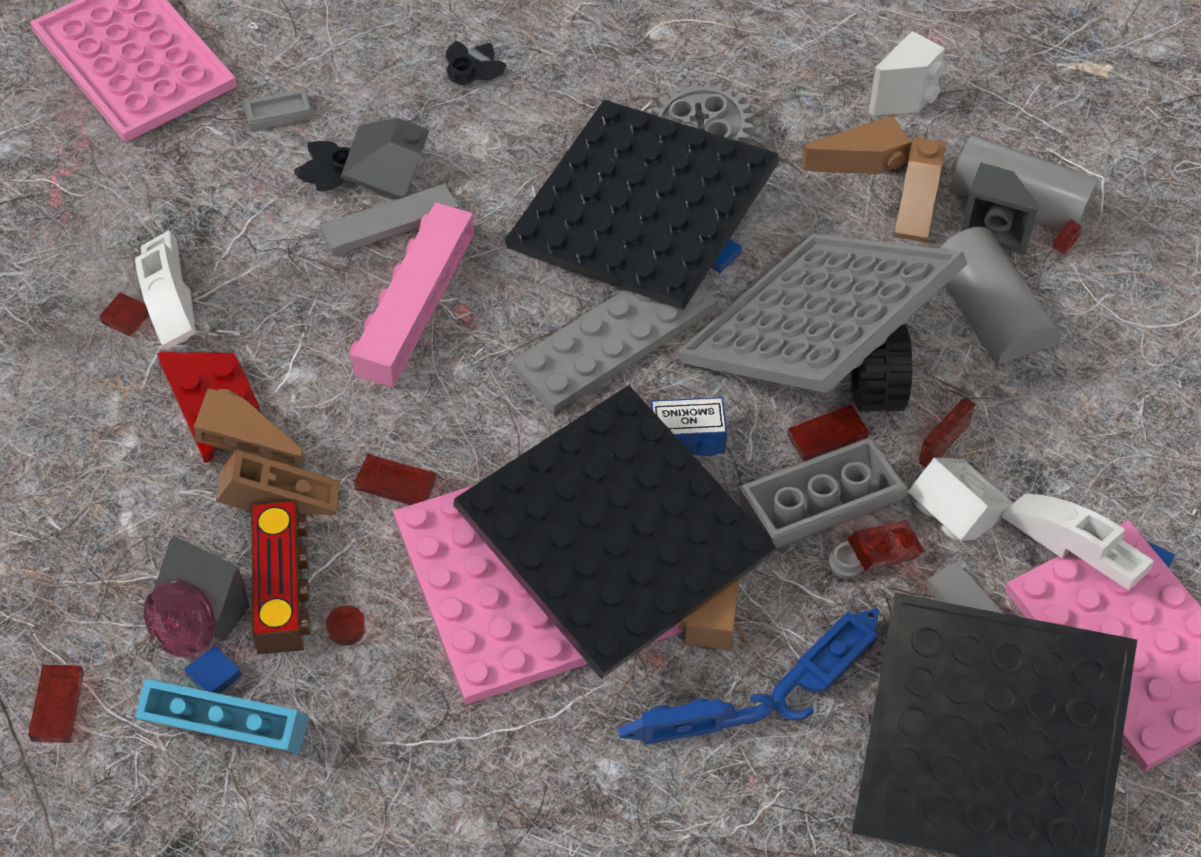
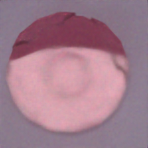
M181 579L168 580L154 588L153 592L147 596L144 602L143 613L146 628L152 638L156 636L158 641L162 643L159 647L165 652L177 657L192 656L209 645L215 634L216 620L214 611L205 594L194 584Z

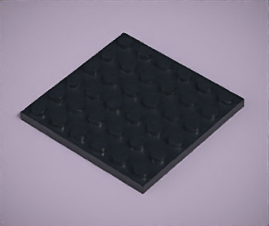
M603 100L505 238L506 246L508 249L684 310L778 165V153Z
M630 385L457 496L453 503L456 510L601 679L769 558L777 548Z
M895 593L852 834L962 857H1105L1138 639Z

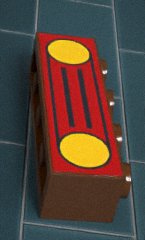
M296 500L251 504L252 636L257 654L304 650V635L311 634L309 612H303V602L310 601L308 578L302 579V569L309 568L307 546H301V537L308 536L306 514H299Z

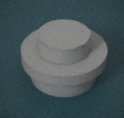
M853 542L838 544L831 550L828 559L831 571L837 576L846 579L861 575L865 570L867 562L866 555L861 547Z

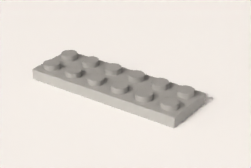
M700 284L683 310L624 289L511 360V370L556 414L717 310L718 300Z

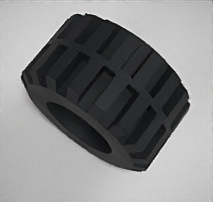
M906 324L898 327L884 344L872 351L859 367L851 371L853 398L860 412L904 411L911 395L913 365L911 339Z

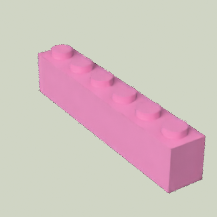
M435 202L429 214L423 215L416 238L410 239L402 263H397L388 289L384 288L379 296L376 311L374 314L368 315L360 340H355L351 346L349 359L353 363L354 375L356 377L394 388L474 236L473 213Z

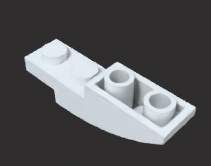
M167 231L142 245L141 255L135 258L139 284L149 316L159 340L166 350L178 343L185 342L196 334L191 292L182 281L177 239L170 231Z
M1024 494L1002 513V518L1061 558L1072 552L1128 591L1148 574L1154 562L1152 559L1122 540L1126 529L1108 518L1075 503L1045 495Z

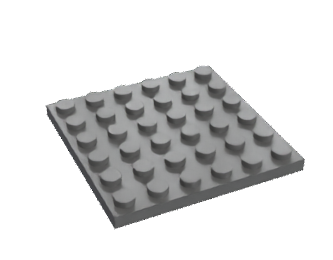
M812 234L679 349L677 354L683 364L828 393L835 389L847 374L859 367L872 351L884 344L898 327L908 322L911 315L923 304L929 302L933 295L946 283L952 281L956 274L968 263L963 251Z

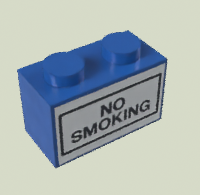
M723 397L651 401L650 408L692 455L713 456L715 454H725L727 426Z

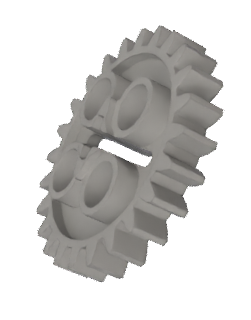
M694 81L692 89L689 90L682 84L680 85L681 93L677 94L672 90L668 91L670 100L660 98V108H652L653 115L698 128L695 108L700 106L702 108L705 131L750 144V137L754 136V119L750 104H744V96L742 94L735 97L733 87L724 92L723 83H719L714 89L711 88L710 81H706L704 87L699 88L698 83Z

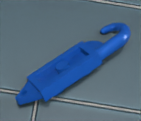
M878 608L856 614L848 611L776 684L772 691V697L776 702L774 709L780 716L788 720L799 721L813 714V708L811 707L801 711L792 710L786 704V696L797 685L814 693L827 692L876 643L878 634L875 630L879 614Z
M754 694L750 696V701L762 704L742 709H735L733 704L721 702V699L711 701L708 699H697L691 701L688 705L672 708L665 705L657 706L649 712H643L642 718L619 727V738L644 740L646 745L722 731V728L754 723L766 718L774 711L776 702L771 695Z

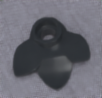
M455 41L446 51V59L449 63L447 76L450 81L456 84L464 85L475 80L494 79L506 69V63L494 60L492 43L468 49L461 42Z
M330 141L308 142L307 147L312 159L294 169V174L304 182L315 183L317 191H328L340 186L344 180L340 177L350 148L339 147L336 143Z

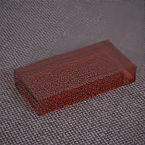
M966 397L962 398L922 443L919 456L920 465L926 468L933 458H941L971 423L975 408L974 402Z
M849 405L788 428L787 436L802 462L864 440L868 438L869 431L853 405Z
M367 454L354 481L355 490L413 505L428 500L437 479L435 472Z
M42 665L28 733L31 742L71 743L84 676L82 666Z

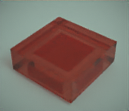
M119 292L99 317L103 325L131 336L149 313L145 303Z

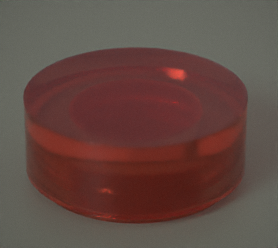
M1071 219L1058 234L1052 248L1061 254H1066L1079 238L1083 230L1082 225Z
M349 605L339 606L332 610L326 619L328 635L336 644L344 646L355 644L365 634V619L362 612L356 607Z

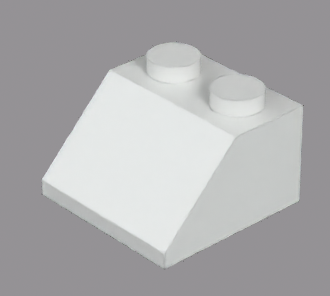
M912 31L875 67L868 113L873 116L918 113L927 103H933L940 92L938 81L945 67V64L942 63L945 48Z
M933 458L908 491L917 500L915 502L916 507L924 514L937 518L943 524L941 527L943 532L956 541L976 540L1002 520V513L1013 504L1012 501L968 462L957 458Z

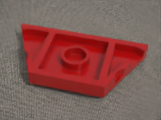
M157 353L160 366L203 462H210L214 458L213 451L217 447L196 442L194 424L208 388L217 391L220 389L233 391L261 413L258 401L235 353Z

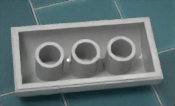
M972 134L953 173L949 187L950 192L968 198L981 162L1014 171L1039 205L1034 222L1075 237L1096 194L1099 179Z
M973 227L963 230L952 236L939 248L963 251L968 264L956 274L952 281L945 285L997 365L1059 344L1060 333L991 230L985 227Z
M872 437L739 486L742 510L777 548L899 502L907 494V486Z

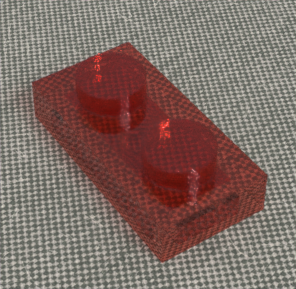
M907 520L858 530L847 538L865 571L917 559L925 552Z

